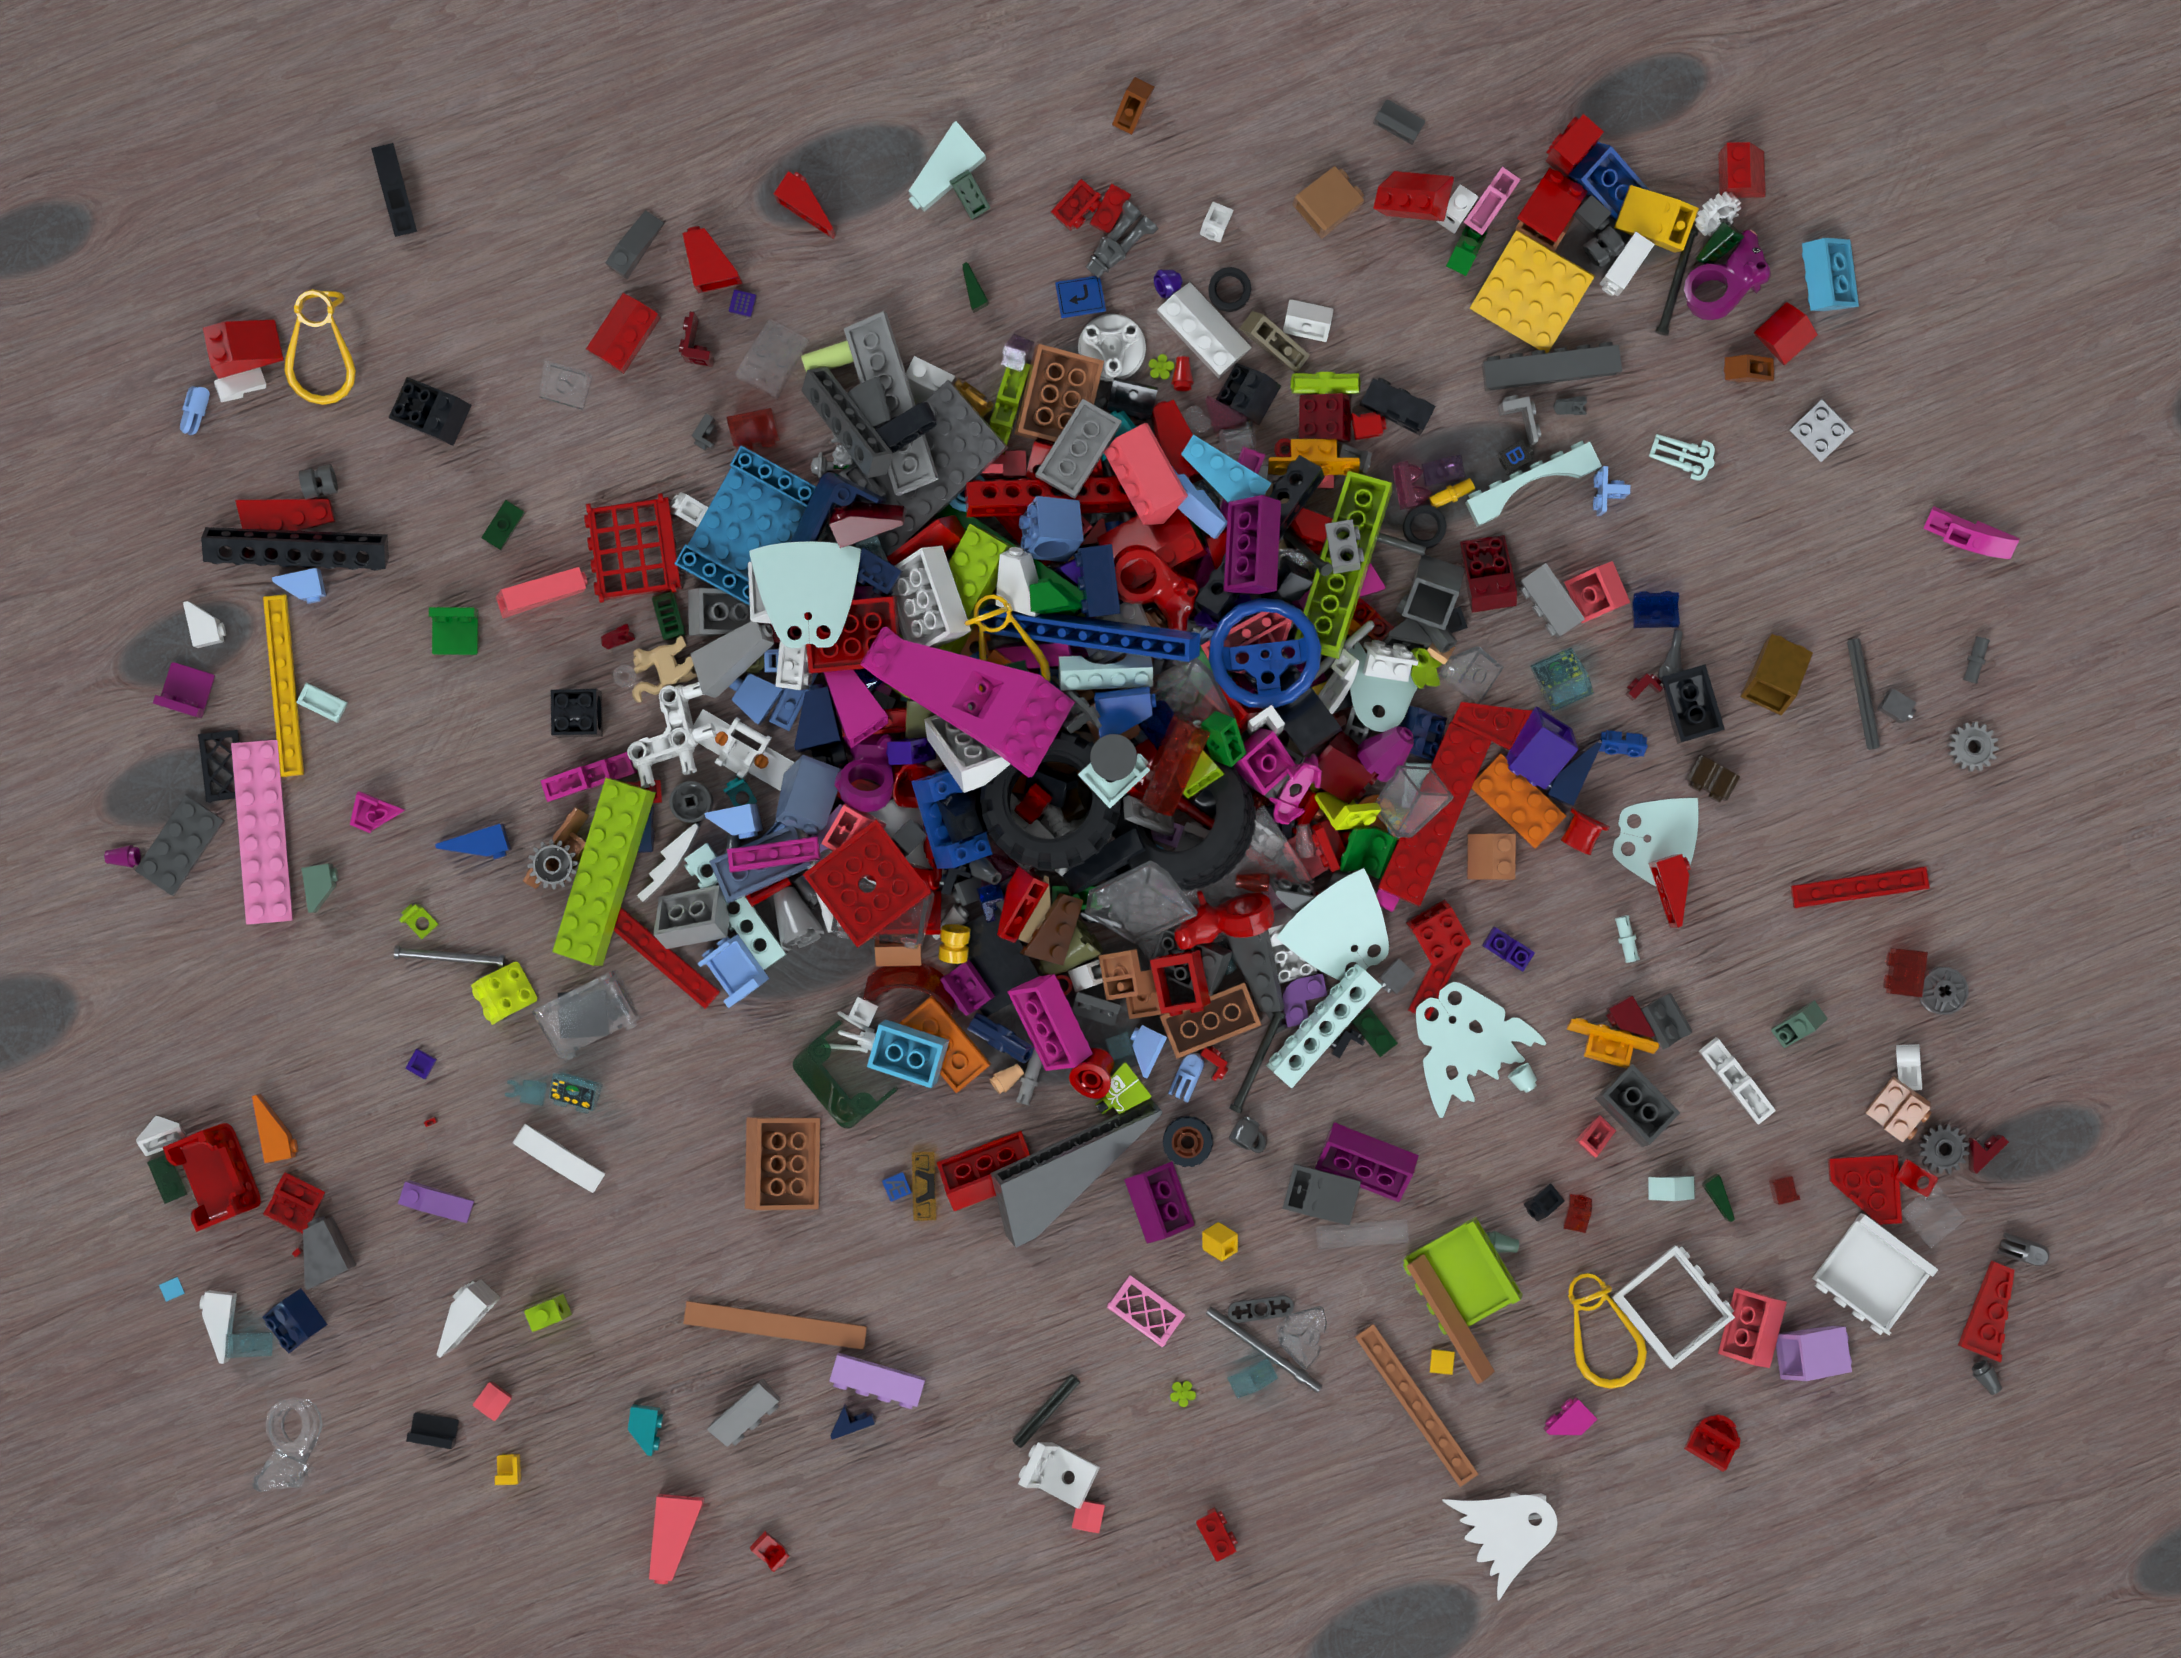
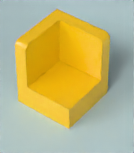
M1217 1222L1202 1232V1248L1205 1252L1222 1262L1238 1252V1234Z
M520 1454L498 1455L495 1485L519 1484L521 1482Z

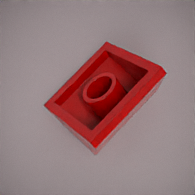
M1788 302L1754 332L1755 336L1784 366L1818 335L1807 315Z

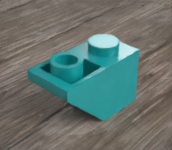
M633 1404L630 1409L628 1431L646 1455L652 1456L655 1450H659L660 1437H657V1429L662 1427L663 1414H660V1408Z

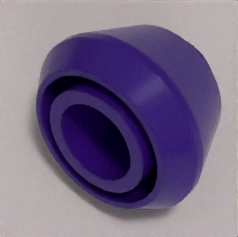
M1160 269L1156 272L1154 285L1162 298L1169 299L1181 289L1183 281L1178 272Z

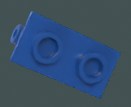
M1610 730L1601 732L1600 741H1602V745L1599 751L1610 755L1618 753L1626 754L1630 757H1644L1648 745H1646L1647 737H1643V734L1626 733V740H1622V732Z

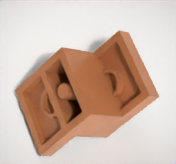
M1137 949L1099 956L1106 1001L1126 998L1129 1019L1161 1015L1152 969L1140 970Z

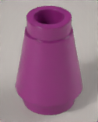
M129 845L106 850L104 859L106 864L133 868L135 865H139L141 853L138 847Z

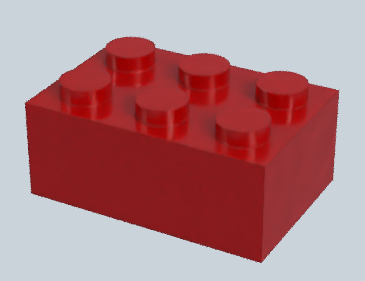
M1585 114L1580 118L1575 116L1567 125L1564 133H1560L1551 143L1546 152L1548 154L1546 162L1567 178L1597 144L1604 131Z

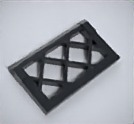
M238 730L198 734L205 800L208 803L236 799L235 792L227 789L234 780V773L224 766L231 758L232 751L221 743L225 738L231 737L232 743H240ZM213 740L217 744L208 754L205 741ZM219 746L230 753L222 764L212 757V754ZM209 758L219 765V768L212 777L209 775ZM222 768L232 775L225 786L214 779ZM212 781L222 788L219 794L212 795L210 784Z

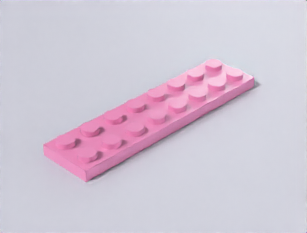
M278 741L231 743L246 925L293 921Z

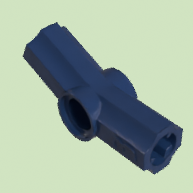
M976 1013L967 1030L988 1041L987 1043L1003 1053L1006 1052L1024 1064L1033 1055L1034 1046L1017 1037L1016 1033L999 1023L997 1025L982 1014Z

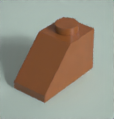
M1134 77L1126 89L1112 125L1132 135L1155 86Z
M1748 354L1725 357V380L1735 382L1774 381V359Z

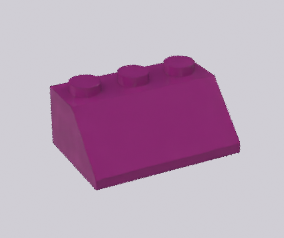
M1172 1161L1124 1179L1147 1244L1166 1239L1195 1226Z

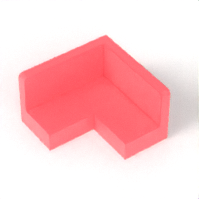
M1005 451V455L1001 454L980 475L983 479L1027 478L1025 477L1026 451Z

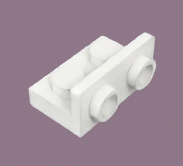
M780 641L775 687L795 690L809 689L813 680V674L809 673L806 645L802 648H788Z

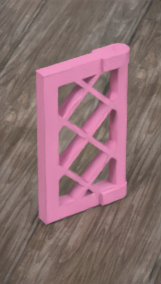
M1129 1275L1114 1298L1107 1305L1110 1311L1161 1347L1166 1345L1167 1340L1185 1316L1184 1313L1131 1275ZM1132 1284L1141 1290L1142 1294L1128 1296L1127 1290ZM1145 1296H1149L1159 1303L1160 1308L1147 1310ZM1143 1297L1145 1310L1131 1312L1129 1299ZM1127 1299L1129 1313H1124L1116 1307L1120 1300ZM1164 1309L1176 1315L1172 1322L1165 1323ZM1161 1310L1163 1324L1150 1326L1147 1312ZM1145 1313L1147 1326L1144 1327L1132 1318V1315ZM1164 1326V1334L1159 1338L1150 1331V1328Z

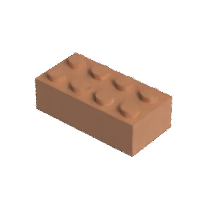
M1244 982L1210 996L1211 1003L1204 1006L1203 1011L1191 1013L1190 1009L1183 1010V1014L1170 1016L1169 1013L1160 1015L1176 1059L1261 1026Z

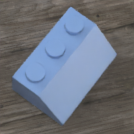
M747 804L705 813L707 819L731 835H739V839L758 836V831H763L758 804Z

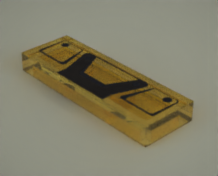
M935 1151L912 1152L913 1221L937 1220Z

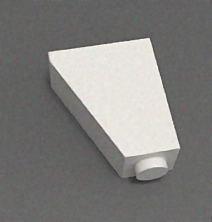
M1011 547L1000 554L996 595L1002 596L1011 604L1013 611L1033 617L1038 616L1039 614L1031 612L1029 585L1036 584L1039 580L1032 554L1024 552L1021 548ZM996 600V606L1004 607L1002 602Z

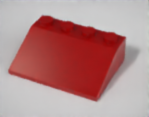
M1178 508L1164 524L1143 525L1139 516L1136 515L1097 537L1100 546L1112 544L1113 558L1125 547L1132 545L1147 546L1160 555L1175 572L1208 554L1191 520ZM1145 559L1131 560L1125 564L1121 571V581L1129 588H1143L1153 579L1154 566Z
M897 596L852 600L843 630L833 646L818 648L814 644H810V642L806 644L809 673L864 669L860 664L883 627L886 626L899 636ZM810 612L804 614V618L808 620V625L809 620L812 618ZM821 625L816 629L818 638L823 640L829 638L831 634L829 627Z

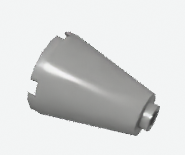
M787 886L773 895L780 945L783 950L790 951L792 950L791 946L798 945V948L805 947L821 938L820 933L824 935L823 927L795 887Z

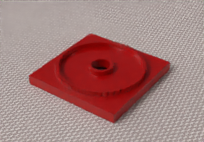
M877 819L803 873V876L857 948L932 893ZM866 876L873 877L876 880L875 889L869 893H865L860 889V881Z

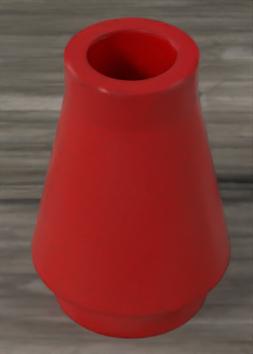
M1180 356L1176 358L1171 382L1176 391H1190L1194 384L1189 357Z

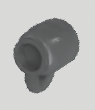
M1246 1116L1240 1119L1233 1128L1229 1140L1237 1146L1246 1150H1252L1255 1153H1261L1266 1148V1139L1259 1131L1260 1124ZM1258 1136L1259 1142L1256 1147H1253V1144Z

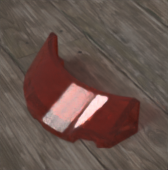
M923 963L921 966H883L868 976L863 1000L876 1001L881 993L889 992V989L910 988L935 998L947 1010L948 1014H954L956 1004L951 994L945 990L941 982V978L944 975L937 969Z

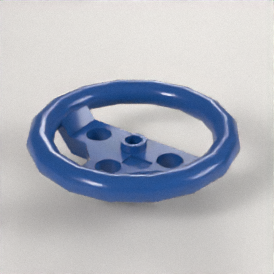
M1257 598L1238 604L1220 619L1210 639L1209 663L1215 681L1230 698L1252 708L1266 709L1270 705L1276 708L1292 703L1310 688L1320 669L1322 646L1315 626L1300 609L1283 600ZM1258 612L1278 613L1292 620L1304 636V638L1298 640L1224 647V641L1231 628L1244 617ZM1286 647H1291L1295 651V655L1290 659L1282 656V650ZM1244 652L1248 654L1249 660L1247 663L1239 664L1236 661V656L1239 653ZM1263 652H1267L1269 657L1262 658ZM1306 662V666L1299 679L1288 689L1281 691L1280 677L1289 665ZM1227 671H1245L1257 681L1258 694H1253L1239 687L1228 675ZM1270 672L1274 675L1275 679L1271 684L1262 682L1261 677L1264 673Z

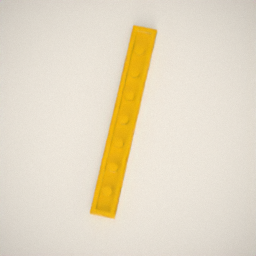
M286 594L264 596L263 602L280 777L304 775L288 599Z

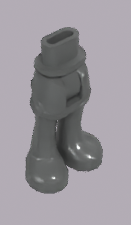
M1128 200L1122 206L1123 216L1106 237L1103 236L1100 239V244L1094 254L1090 256L1091 261L1085 266L1098 279L1104 272L1108 273L1109 269L1119 261L1124 260L1127 252L1142 236L1154 234L1159 229L1149 218L1143 215L1128 236L1118 244L1116 241L1142 215Z

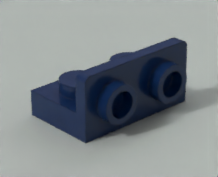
M862 548L856 581L863 585L868 582L874 586L872 590L883 597L885 594L892 596V590L903 571L866 548Z

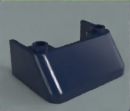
M826 473L821 476L791 542H818L835 503L840 506H848L853 503L857 494L875 503H885L887 499L836 473Z

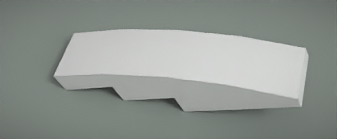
M698 823L693 824L661 851L666 859L649 873L654 881L637 895L642 902H646L679 867L700 829Z
M1717 1037L1699 1050V1053L1758 1125L1776 1111L1752 1078L1746 1074L1737 1060L1731 1056Z
M527 1124L523 1125L512 1142L531 1156L594 1193L605 1176L603 1171Z

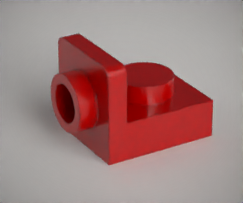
M1035 783L1029 789L1023 801L1015 807L1014 811L1028 824H1032L1045 812L1052 797Z

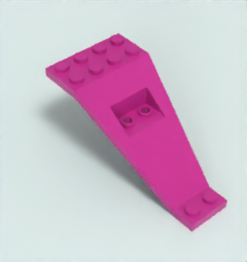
M886 626L880 630L860 664L886 684L992 749L1028 778L1032 777L1075 703L1041 675L906 641ZM979 685L983 688L982 692L979 690ZM968 704H971L972 710L968 708Z

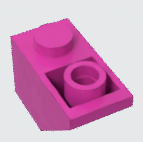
M1575 1397L1573 1400L1569 1398L1561 1406L1563 1410L1557 1416L1553 1414L1546 1420V1426L1543 1429L1549 1435H1582L1597 1418L1578 1398Z

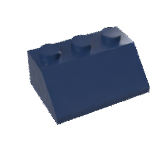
M1112 544L1077 549L1078 553L1075 554L1076 567H1080L1081 576L1077 578L1079 590L1083 591V599L1080 600L1082 613H1085L1086 618L1120 614Z

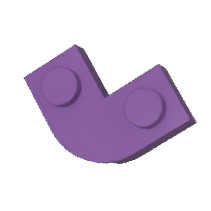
M1323 973L1296 979L1286 987L1282 998L1287 1027L1300 1025L1304 1019L1309 1018L1305 1000L1327 996Z

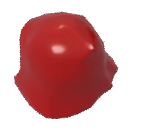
M920 763L891 765L894 781L892 797L895 803L904 808H919L911 781L920 779L922 776L925 777L937 773V771Z

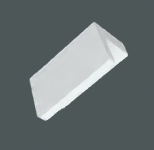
M1289 300L1283 332L1285 334L1327 342L1333 308Z

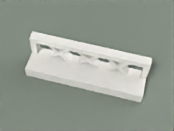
M1272 705L1249 720L1247 731L1250 735L1265 725L1269 730L1274 731L1276 736L1283 732L1285 723Z

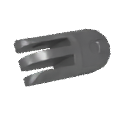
M2008 1233L2003 1235L2007 1240H2002L2000 1244L2005 1249L1999 1248L1997 1252L1998 1254L2035 1266L2046 1264L2050 1256L2048 1249L2044 1245Z

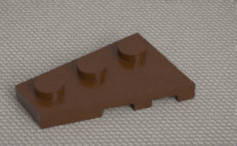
M1060 893L1046 913L1045 920L1039 929L1034 931L1032 934L1033 938L1027 947L1024 946L1020 953L1063 966L1083 900Z

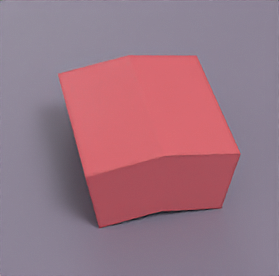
M489 1382L473 1403V1406L493 1421H496L512 1399V1395L494 1382Z
M1084 1500L1081 1508L1075 1509L1072 1528L1099 1533L1105 1505L1100 1502Z

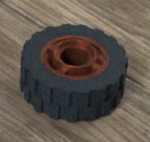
M1185 1116L1177 1118L1166 1128L1163 1136L1164 1152L1170 1161L1172 1160L1174 1164L1181 1165L1182 1167H1195V1165L1203 1163L1208 1158L1213 1146V1136L1209 1126L1197 1117ZM1184 1136H1191L1194 1139V1145L1192 1147H1185L1181 1139Z

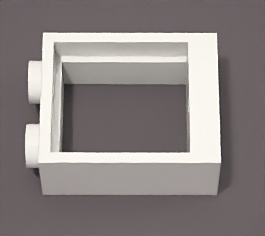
M1635 232L1600 282V285L1603 286L1602 290L1610 296L1614 294L1619 296L1655 244Z

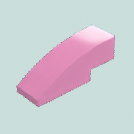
M1502 167L1464 223L1483 235L1521 179Z

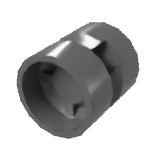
M1610 226L1599 232L1598 238L1593 237L1583 244L1585 253L1598 268H1602L1610 262L1611 256L1617 257L1625 248L1621 237Z
M331 464L318 466L316 471L312 468L299 471L300 486L305 499L319 497L320 493L324 495L338 493L337 479ZM318 477H321L322 486H320Z

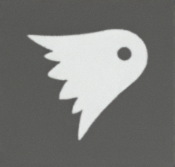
M1517 1495L1479 1501L1442 1499L1450 1507L1467 1515L1460 1519V1522L1475 1526L1465 1536V1540L1483 1544L1478 1553L1477 1562L1494 1560L1490 1576L1499 1573L1497 1586L1498 1601L1525 1565L1549 1544L1557 1530L1555 1511L1549 1503L1537 1496ZM1531 1513H1538L1541 1516L1542 1522L1540 1525L1534 1526L1530 1524L1528 1517Z

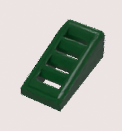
M1722 222L1696 259L1703 264H1714L1744 238V235L1735 227Z
M965 262L962 264L971 310L975 313L988 306L989 302L970 265Z
M671 591L652 597L663 640L667 641L687 635L674 592L672 593ZM671 599L670 604L659 607L658 602ZM673 607V612L661 614V611ZM673 616L676 617V620L668 623H664L663 619H667ZM678 624V629L667 632V627Z
M1714 1174L1705 1180L1702 1186L1724 1219L1732 1222L1735 1218L1722 1179L1719 1174Z

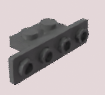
M1055 675L1051 676L1054 685L1061 691L1059 679ZM1076 690L1061 691L1075 702L1062 724L1070 734L1080 729L1087 721H1090L1098 729L1102 727L1098 720L1101 717L1093 706L1090 707L1084 697L1080 698Z

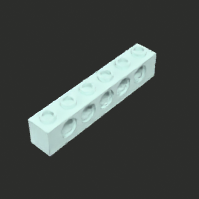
M705 843L685 858L687 864L684 866L691 876L696 875L700 880L698 883L700 889L718 884L714 872L708 878L702 874V868L710 864V860L718 857L709 843ZM746 896L735 900L740 905V911L737 914L729 912L728 906L730 903H727L725 899L729 915L728 928L731 932L734 930L737 932L763 970H766L787 955V952L782 949L779 941L757 910L749 904ZM745 920H750L753 923V930L749 933H745L741 928L742 922ZM759 938H763L767 944L763 951H758L755 948V941Z
M1358 964L1348 969L1340 983L1331 988L1330 994L1324 1001L1316 1005L1314 1012L1309 1018L1301 1022L1299 1029L1286 1039L1284 1046L1270 1057L1269 1063L1266 1066L1290 1088H1293L1381 989L1382 985ZM1356 987L1355 992L1350 995V990ZM1341 1004L1340 1009L1334 1012L1335 1007ZM1326 1021L1325 1026L1319 1029L1320 1024ZM1311 1038L1310 1043L1304 1046L1305 1041ZM1296 1055L1294 1061L1289 1063V1059Z

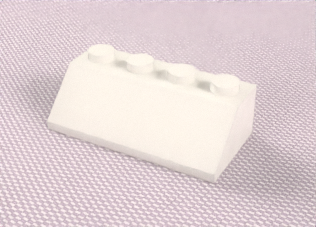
M1190 282L1174 293L1157 309V314L1218 379L1252 348Z

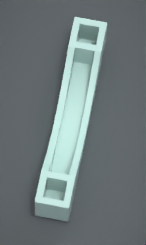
M1583 441L1572 445V450L1565 454L1563 451H1559L1551 455V460L1544 464L1541 460L1530 466L1531 470L1525 473L1520 470L1509 476L1511 480L1502 483L1499 480L1489 485L1490 490L1482 493L1480 489L1468 495L1470 499L1465 504L1476 526L1478 527L1497 518L1511 495L1520 487L1533 480L1554 475L1581 478L1598 470L1602 465L1591 442L1584 444Z

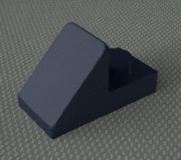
M845 1404L830 1435L831 1439L833 1440L875 1425L874 1414L868 1415L867 1412L855 1415V1420L852 1421Z

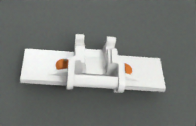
M703 709L693 726L694 729L709 723H713L716 730L713 732H716L717 736L699 742L702 746L720 755L716 759L715 764L727 767L737 773L736 776L744 779L749 772L781 791L783 774L795 762L768 747L772 737L769 735L766 737L740 722L741 719L738 717L729 725ZM738 730L762 744L760 749L756 751L733 737L735 731Z

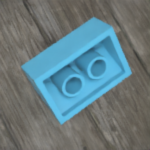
M1822 238L1802 243V257L1805 264V280L1808 287L1810 310L1830 311L1859 307L1850 239Z

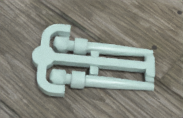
M1656 434L1649 457L1682 468L1686 472L1692 471L1690 479L1700 481L1707 476L1708 470L1713 468L1715 464L1713 459L1715 448L1712 443L1705 440L1702 441L1700 448L1694 443L1689 444ZM1662 440L1683 448L1682 452L1660 445L1658 442ZM1706 447L1710 449L1709 456L1705 459L1686 453L1687 450H1689V452H1697L1701 456H1706L1708 453V449ZM1658 449L1680 456L1679 461L1657 455L1655 451ZM1684 458L1701 463L1704 467L1702 475L1697 476L1702 471L1700 466H1692L1688 462L1683 463Z

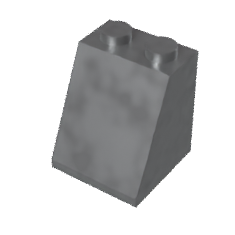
M325 1216L314 1219L307 1223L309 1227L303 1230L304 1278L307 1290L356 1266L333 1217L326 1219Z

